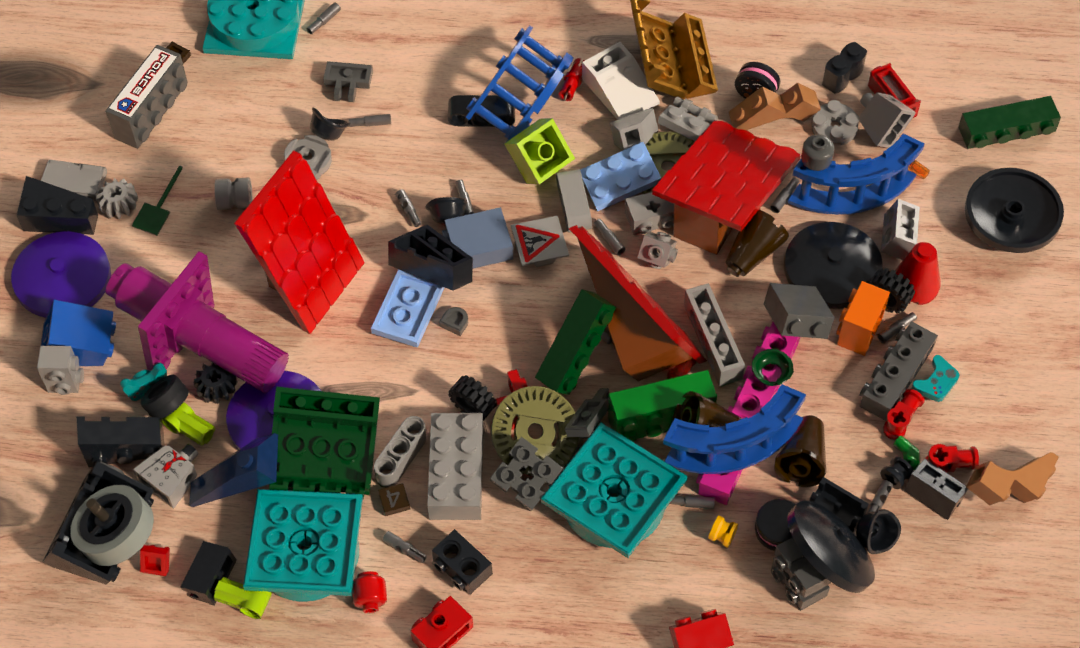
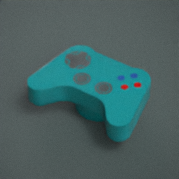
M935 355L932 360L933 374L927 380H915L912 389L921 393L922 396L940 402L944 400L955 386L960 374L942 356Z
M157 363L151 371L142 370L136 373L132 380L122 379L120 386L132 401H138L142 399L151 386L167 376V370L163 363Z

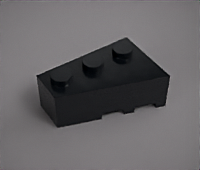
M26 176L17 218L23 231L48 233L77 232L94 235L98 213L92 198Z
M424 225L388 241L389 266L452 291L472 282L473 258L429 225Z
M76 417L78 445L88 467H93L97 461L106 464H128L135 460H146L165 446L164 430L159 417H126V421H110V417H101V421H85V417Z

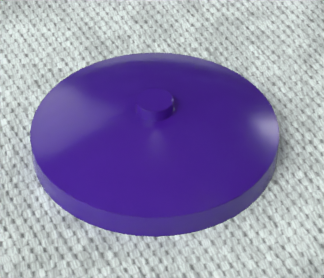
M55 232L36 239L19 254L13 265L11 282L14 293L21 305L31 313L46 318L54 300L89 307L94 306L106 292V286L111 277V268L104 249L91 237L77 232Z
M284 371L275 386L266 393L245 382L234 393L227 408L226 423L233 444L239 450L254 439L272 434L276 387L321 391V389L306 376L291 371Z

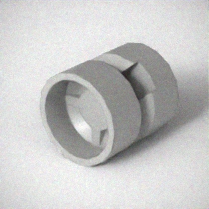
M250 177L236 178L234 182L229 178L216 179L215 201L217 210H229L234 205L238 209H246L252 202Z

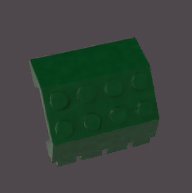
M276 387L272 434H278L276 482L268 484L269 490L288 491V487H293V491L314 492V490H319V492L323 493L344 492L346 494H362L363 499L364 495H369L380 397Z

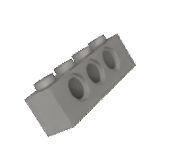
M709 283L685 290L684 307L719 387L743 380L744 361Z

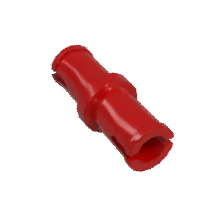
M581 58L574 60L570 72H567L564 77L565 82L559 91V97L562 100L565 94L568 93L565 101H571L576 89L582 84V64L579 66Z

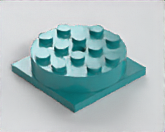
M208 0L207 12L209 22L204 39L203 52L208 54L293 59L305 0Z
M601 422L542 496L541 503L566 518L571 528L586 541L601 547L612 548L626 558H629L639 543L650 536L658 527L666 507L687 481V475ZM612 493H615V494H618V495H619V496H617V497H610V498H609V494H612Z
M257 489L243 584L244 590L273 592L282 598L299 602L315 601L329 595L352 596L354 571L359 559L358 537L363 503L362 494ZM307 545L311 546L309 549L304 550L303 554L301 548Z

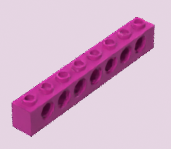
M772 322L770 327H765L761 337L763 344L761 347L757 345L752 360L761 351L772 349V347L779 348L780 351L787 354L792 360L800 337L781 336L775 323ZM774 364L764 366L772 370L762 369L764 379L770 382H776L782 374L781 369ZM748 365L743 376V380H746L744 386H738L734 396V400H736L735 406H729L728 408L729 411L741 418H750L757 414L772 399L780 385H766L757 380L752 367ZM754 387H759V388H761V389H763V390L758 391V390H755V389H753V388H754ZM749 407L752 408L753 411H747L744 408ZM743 469L725 474H698L696 483L699 484L698 494L704 497L715 498V501L728 505Z

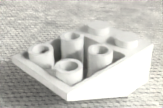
M621 42L582 62L583 81L617 120L653 108L660 103L653 89L647 86L646 77L634 56Z

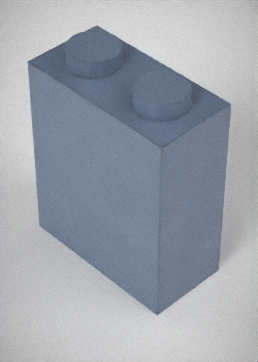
M501 207L445 220V230H442V236L473 258V269L513 260V245Z

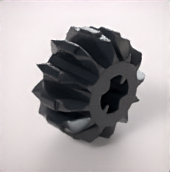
M213 362L211 366L203 363V370L196 371V379L193 382L194 387L197 389V395L200 398L204 397L207 403L214 399L215 403L218 404L221 398L228 401V394H234L236 391L237 377Z

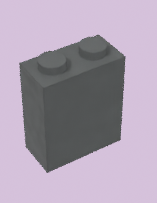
M778 283L769 284L764 306L781 336L828 339L835 317L816 287Z

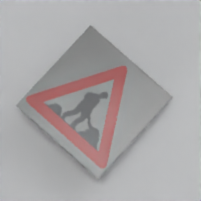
M558 215L511 225L522 266L533 263L536 267L550 265L557 258L569 256Z

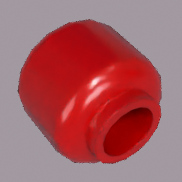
M373 571L359 573L357 578L353 580L352 602L354 606L362 609L364 613L379 611V607L387 602L385 579Z

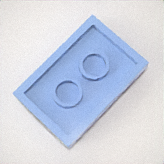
M644 142L580 170L583 182L597 212L656 186L662 179Z
M398 269L371 327V333L418 348L444 287Z

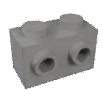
M40 346L37 369L48 393H58L61 395L78 393L79 385L84 381V370L80 368L79 358L75 356L72 347Z

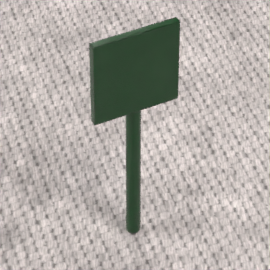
M182 166L177 168L156 206L148 203L143 204L132 227L158 236L170 214V211L162 209L161 206L181 173Z

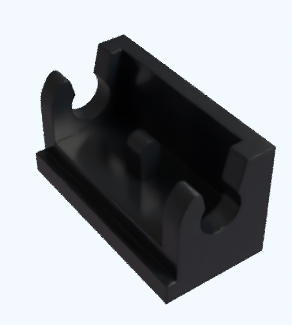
M924 459L911 474L904 491L948 520L956 506L959 507L968 488L948 473Z
M825 477L821 479L817 491L813 492L810 497V501L830 510L853 532H855L860 519L866 514L869 505Z
M203 541L180 586L181 589L191 593L189 597L215 606L217 602L214 600L215 588L223 577L228 579L237 559L228 547Z

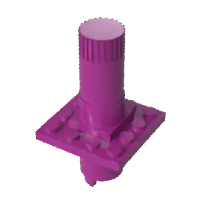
M198 251L172 284L142 266L134 268L127 263L120 265L110 277L106 286V294L115 299L117 308L141 321L138 325V331L147 370L151 371L157 363H163L167 369L174 354L179 353L185 347L263 393L269 392L284 373L289 359L288 353L226 318L224 314L214 309L215 304L208 257L202 252Z

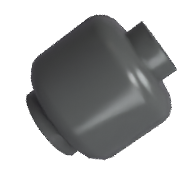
M819 134L808 137L803 143L802 163L814 171L828 168L832 163L835 149L831 139Z

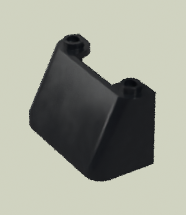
M97 461L83 480L42 563L105 585L110 581L114 582L121 570L117 566L118 564L111 566L94 564L74 545L71 539L73 518L85 500L103 488L113 485L129 486L150 507L154 502V499L150 498L154 489Z

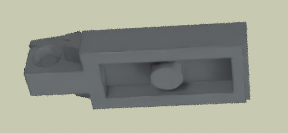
M600 388L592 399H585L565 427L567 437H590L608 411L609 388Z

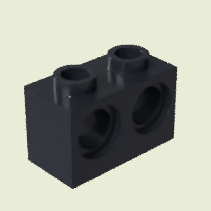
M455 529L432 549V563L440 573L446 572L451 577L454 586L460 591L464 589L469 595L493 574L492 563ZM450 552L458 554L454 558L445 557ZM468 569L476 571L473 575L464 574Z

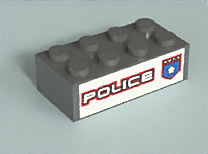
M156 45L105 112L114 139L136 149L143 142L147 141L150 132L161 122L165 112L174 105L175 99L187 87L188 81L179 53Z

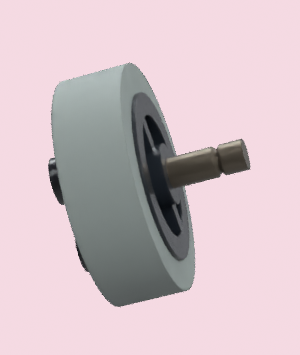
M113 485L103 488L85 500L77 510L71 524V539L74 545L92 563L101 566L119 564L135 555L148 540L154 523L152 509L129 486Z

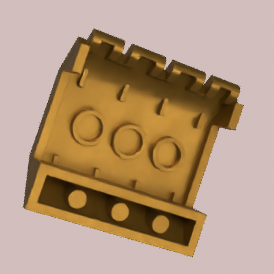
M630 0L647 86L682 99L716 93L718 88L702 19L683 13L672 23L642 11L650 3V0Z

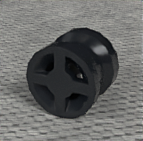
M895 456L890 461V465L884 467L880 474L883 480L893 484L894 489H900L904 485V480L910 479L914 471L906 460Z

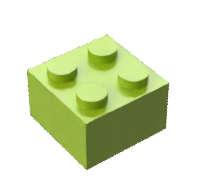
M553 118L537 120L504 144L526 184H541L575 159Z

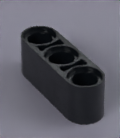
M456 95L449 99L448 122L451 125L458 127H495L477 113H474L470 120L466 118L469 112L466 107L474 97L478 99L481 95ZM498 95L486 96L481 105L509 126L515 123V108Z

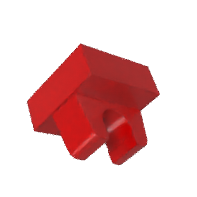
M143 545L140 550V572L166 576L169 572L170 548Z

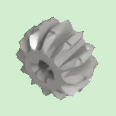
M114 178L112 183L105 181V187H98V195H96L97 204L103 214L106 213L109 218L116 215L120 219L122 214L129 216V210L136 209L137 193L131 183H127L125 179L118 182Z

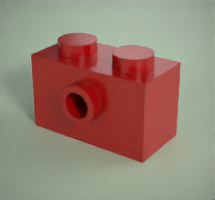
M450 595L445 601H438L428 616L419 618L413 624L412 630H410L412 641L419 648H451L473 628V617Z
M716 609L701 612V617L691 620L690 616L675 620L676 625L669 627L674 648H726L734 645L726 613L717 612Z

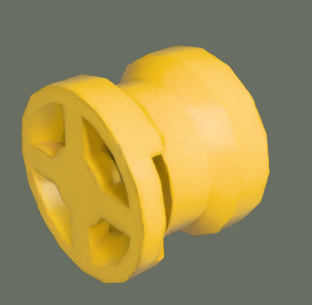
M719 515L711 528L708 539L712 541L718 540L722 542L723 546L728 548L739 524L735 522L729 523L725 521L724 517Z

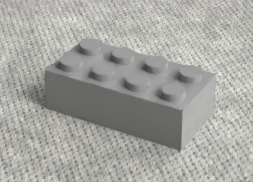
M431 413L427 505L429 520H481L483 413Z

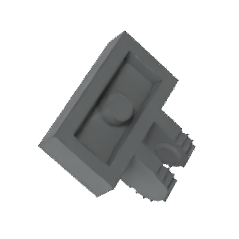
M327 61L323 79L324 85L335 86V101H340L342 87H349L348 101L355 102L356 88L370 89L373 66Z

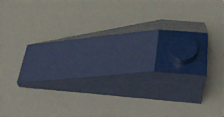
M273 433L254 439L193 480L190 486L189 506H199L275 483L277 475L278 434Z

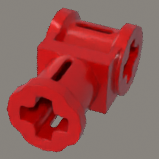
M906 389L904 391L901 402L899 401L895 408H892L887 414V421L883 426L885 436L892 440H896L901 435L905 436L906 428L911 422L913 414L918 407H922L925 403L921 393L914 389Z
M936 444L930 448L925 458L944 472H955L956 468L971 467L972 470H975L976 466H979V454L975 446H971L970 449L957 450V446Z

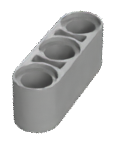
M580 169L556 173L557 188L567 232L570 233L571 231L568 228L575 225L578 227L583 226L586 230L592 229V219Z
M410 416L406 418L374 463L375 477L381 487L394 486L425 444V423L420 417ZM413 430H418V431H419V432L416 433V434H410V433H409V432H411V431H413ZM398 450H405L402 454L395 453ZM383 470H392L388 474L381 473Z

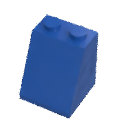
M54 300L43 323L41 346H71L75 356L79 358V366H103L107 357H112L114 343L110 342L111 336H114L116 322L113 321V311Z

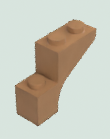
M797 82L781 95L762 86L731 109L729 116L734 128L749 130L783 118H794L804 122L820 111L821 107L816 92Z
M1050 452L1029 461L1013 471L1005 470L992 461H988L976 466L966 488L988 505L1000 501L1004 502L1010 494H1013L1023 503L1034 499L1038 500L1046 491L1045 485L1056 470L1055 464L1059 456Z

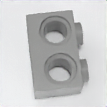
M897 199L884 214L882 253L903 260L917 244L919 206Z

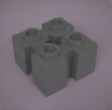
M521 436L508 454L512 461L509 465L502 462L491 476L490 481L504 492H507L509 488L518 493L515 500L532 511L545 494L540 490L542 485L546 483L550 486L563 467L548 456L541 460L535 455L538 448ZM528 467L532 470L531 475L533 479L529 480L527 478L524 481L520 478L522 476L520 469L524 468L526 470Z
M793 537L777 545L771 573L778 583L781 582L788 588L785 591L788 600L793 605L796 604L801 611L827 597L830 589L828 585L831 582L819 573L806 559Z

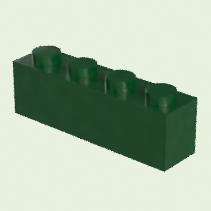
M1046 96L962 113L958 128L967 149L983 148L991 144H1003L1011 140L1027 139L1031 136L1048 135L1056 132L1061 116L1052 97Z
M581 289L535 378L558 393L570 395L571 391L575 389L583 369L588 365L594 348L600 343L602 333L611 322L616 306L595 292Z

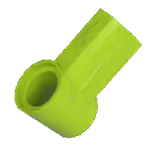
M184 402L170 415L161 419L164 426L175 434L182 433L201 446L207 444L215 432V427L197 416L192 408Z
M223 577L215 588L214 600L238 608L240 612L248 617L261 619L272 593L244 590L243 584Z

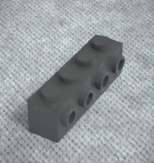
M912 321L906 329L901 328L895 340L897 344L895 347L890 346L883 359L886 361L883 365L878 364L871 376L874 379L870 384L866 382L859 394L862 397L860 407L887 421L888 412L895 408L903 397L904 391L908 389L932 352L938 335Z

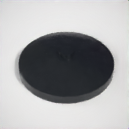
M1000 168L983 174L972 184L965 202V215L972 231L986 244L1005 252L1027 253L1043 248L1056 237L1063 222L1064 207L1056 189L1043 177L1024 169Z
M821 222L801 230L789 243L784 260V271L789 284L816 287L829 309L847 308L853 288L858 290L862 281L869 283L876 271L881 268L883 269L881 253L874 241L858 228L840 222Z
M800 501L789 511L787 517L788 526L795 543L812 566L826 579L852 593L863 592L874 582L875 570L867 550L855 533L838 516L812 501Z

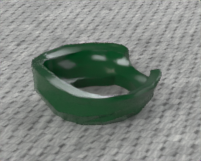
M778 349L761 351L752 361L754 375L757 380L766 385H781L790 379L794 373L791 358ZM774 364L781 369L782 374L776 382L764 379L762 374L764 366Z

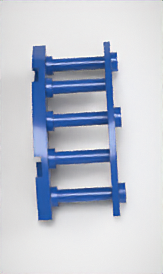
M530 25L526 30L521 28L514 38L517 43L508 57L503 55L497 63L496 67L499 70L481 96L478 99L474 97L466 107L469 110L466 116L467 119L470 120L474 113H477L505 134L504 137L507 138L506 142L530 126L529 124L533 120L530 116L533 112L536 114L540 112L564 76L563 72L569 68L574 58L567 52L563 58L560 55L557 57L529 36L533 29ZM523 43L550 62L552 66L550 67L522 46ZM516 53L546 75L545 77L548 80L545 85L537 83L510 63ZM504 71L534 91V95L537 97L531 105L523 103L496 83ZM490 91L521 112L520 115L523 117L516 127L513 125L509 126L481 105Z
M903 133L891 147L883 151V154L877 158L851 161L850 164H836V161H832L828 168L821 171L810 170L800 159L793 170L792 176L802 179V184L797 186L788 203L808 211L835 215L860 213L882 206L899 196L916 178L917 174L909 171L908 167L922 152L925 143ZM811 184L829 186V191L813 189ZM839 187H856L854 191L838 192Z
M781 384L776 394L757 414L750 418L746 417L727 423L721 427L693 424L675 418L663 439L664 445L672 447L664 462L678 470L699 474L729 473L758 464L783 447L797 431L803 418L795 414L805 401L806 394Z

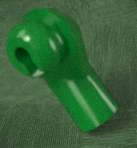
M902 435L899 436L893 445L903 453V459L911 465L914 471L920 465L919 449Z

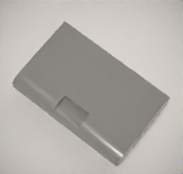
M48 160L41 181L96 201L98 187H103L107 169L102 166Z

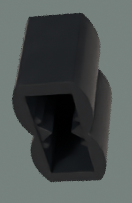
M856 42L847 44L842 49L840 55L834 56L827 62L822 85L834 94L844 90L850 80L857 78L862 73L867 50Z

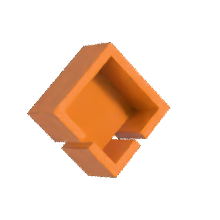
M864 281L861 282L858 290L853 288L848 300L849 305L847 308L844 307L839 318L840 324L836 331V334L839 335L838 346L863 356L866 355L874 338L872 334H876L883 319L890 294L889 291Z

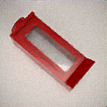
M889 63L874 68L870 72L868 87L874 94L883 93L893 96L915 111L914 117H916L921 100L914 97L893 70L892 64Z

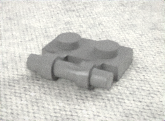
M677 96L673 105L670 104L661 113L658 123L696 141L711 125L709 123L717 121L718 116L712 114L711 110L705 107L702 109L694 105L693 101L687 98L684 100Z

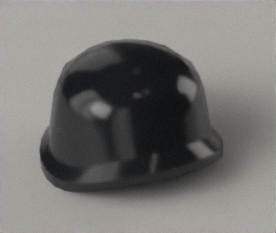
M312 107L313 113L310 129L316 136L324 140L334 141L342 135L346 127L350 126V122L325 118L316 108Z
M456 197L435 198L429 201L425 207L430 212L434 221L445 224L447 219L465 215L467 199Z
M886 509L865 514L858 522L856 528L857 538L871 554L889 551L896 544L901 534V524L898 518Z

